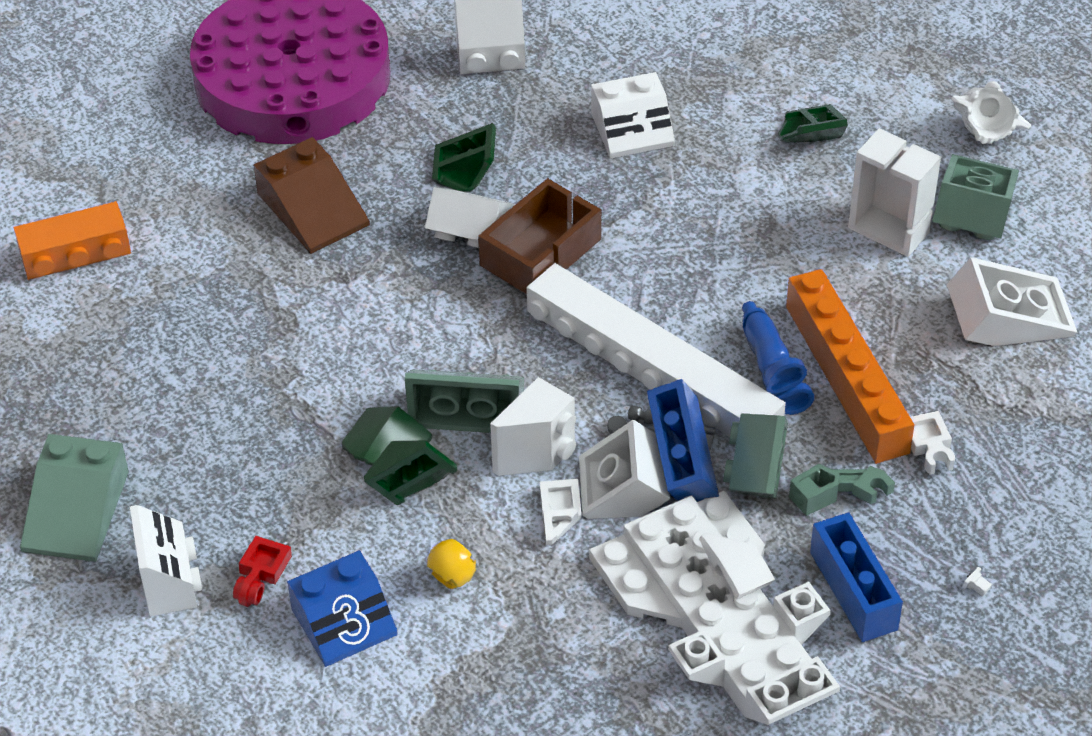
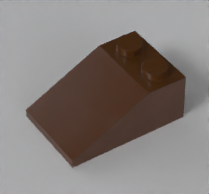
M313 137L253 164L257 194L310 254L370 225V220L333 159Z

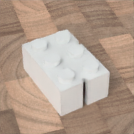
M879 128L856 154L848 228L909 257L930 233L933 214L931 208L934 206L941 156L915 144H912L909 148L906 146V140Z

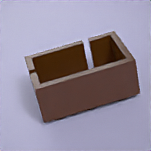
M547 178L478 235L479 265L527 294V286L554 263L567 270L601 240L602 209L577 195L573 198L572 224V192Z

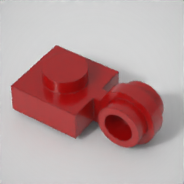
M255 535L239 562V573L246 575V577L240 576L233 589V598L237 599L240 605L249 607L251 604L257 606L260 603L265 589L264 583L260 582L261 580L276 585L292 557L291 546Z

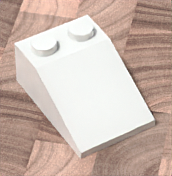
M454 0L460 74L525 69L522 0Z
M970 257L947 284L965 340L991 346H1001L1074 337L1077 333L1057 277Z

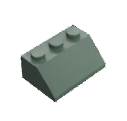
M412 369L405 373L407 413L426 429L491 433L490 423L524 391V377Z

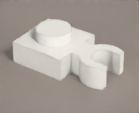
M939 411L911 416L910 418L915 424L911 450L914 456L926 455L924 467L927 473L930 475L935 473V461H942L946 464L949 471L953 470L955 455L950 449L952 438Z

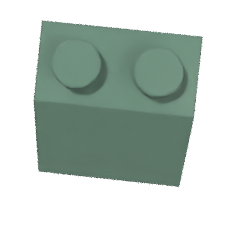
M741 413L740 421L732 422L729 444L736 445L734 459L726 460L723 482L730 483L729 490L731 492L777 499L788 428L786 416Z

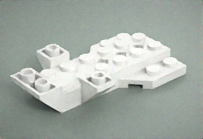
M725 491L720 492L719 497L706 498L699 502H696L691 495L624 524L623 535L589 549L590 561L627 615L644 618L646 614L666 619V624L682 628L687 637L670 644L668 650L687 678L692 681L724 687L744 717L769 725L840 691L839 684L820 658L817 656L811 659L802 646L830 616L831 611L810 582L775 596L774 605L770 603L761 589L736 600L720 567L714 569L699 541L700 536L705 533L755 545L761 556L763 557L765 544Z

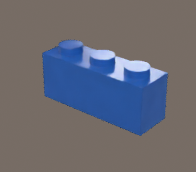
M683 379L648 390L647 395L667 491L676 501L691 495L696 502L706 498L719 497L698 397Z
M850 512L814 523L810 553L861 642L898 631L903 601Z

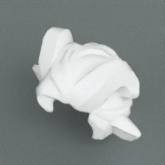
M995 81L988 82L984 88L974 87L962 96H953L951 98L955 108L962 114L965 127L975 135L976 141H980L982 144H992L993 141L1003 139L1007 135H1011L1015 128L1027 130L1031 127V124L1019 115V109L1012 103L1011 98L1004 95L1000 85Z

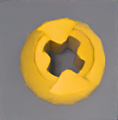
M448 539L432 547L427 557V567L433 570L431 574L449 589H454L471 581L476 571V560L470 558L472 554L462 544L454 539Z

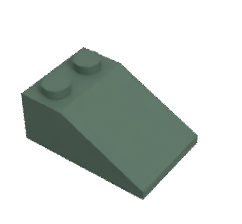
M952 154L941 184L932 222L939 223L941 228L948 231L963 229L974 232L973 234L981 239L992 240L994 237L1001 239L1019 170Z
M48 434L36 465L20 544L21 552L97 561L129 473L122 443Z

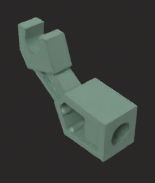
M817 464L790 480L789 498L807 516L837 502L838 492H852L854 496L871 505L877 499V491L873 488L882 489L886 496L894 492L895 482L884 470L869 466L868 469H830Z

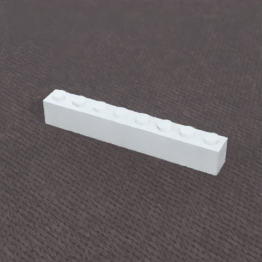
M554 263L527 286V312L535 319L544 321L558 330L564 337L573 339L584 346L590 353L602 357L613 364L619 371L627 373L642 382L650 390L683 379L698 397L703 422L710 427L718 429L730 437L732 422L740 421L741 413L784 416L786 402L558 264Z

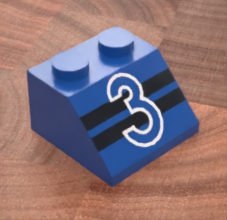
M360 550L287 581L291 610L325 667L398 635L379 581Z

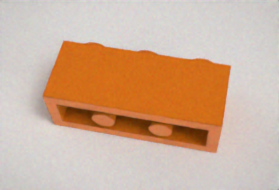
M117 201L13 227L28 280L131 254L127 229Z

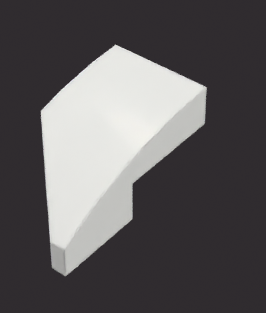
M578 479L540 482L546 545H552L581 519L582 512Z
M709 533L700 536L699 541L714 569L720 567L736 600L770 585L775 580L755 545Z

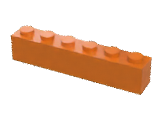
M823 269L789 277L786 308L875 464L910 454L915 424Z

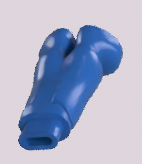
M753 301L744 303L742 306L744 314L742 318L743 330L748 345L757 358L758 368L767 392L786 402L785 414L794 415L807 410L814 401V393L810 386L803 382L807 376V369L804 363L798 358L789 357V351L766 311L762 308H757Z

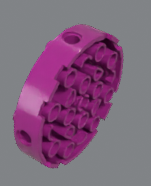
M228 0L203 20L194 34L190 47V61L195 93L203 111L212 115L216 119V124L226 131L237 136L240 132L255 136V141L263 143L298 144L311 137L317 141L339 134L341 127L351 122L360 123L376 109L375 103L381 96H385L391 77L386 28L378 14L362 0Z

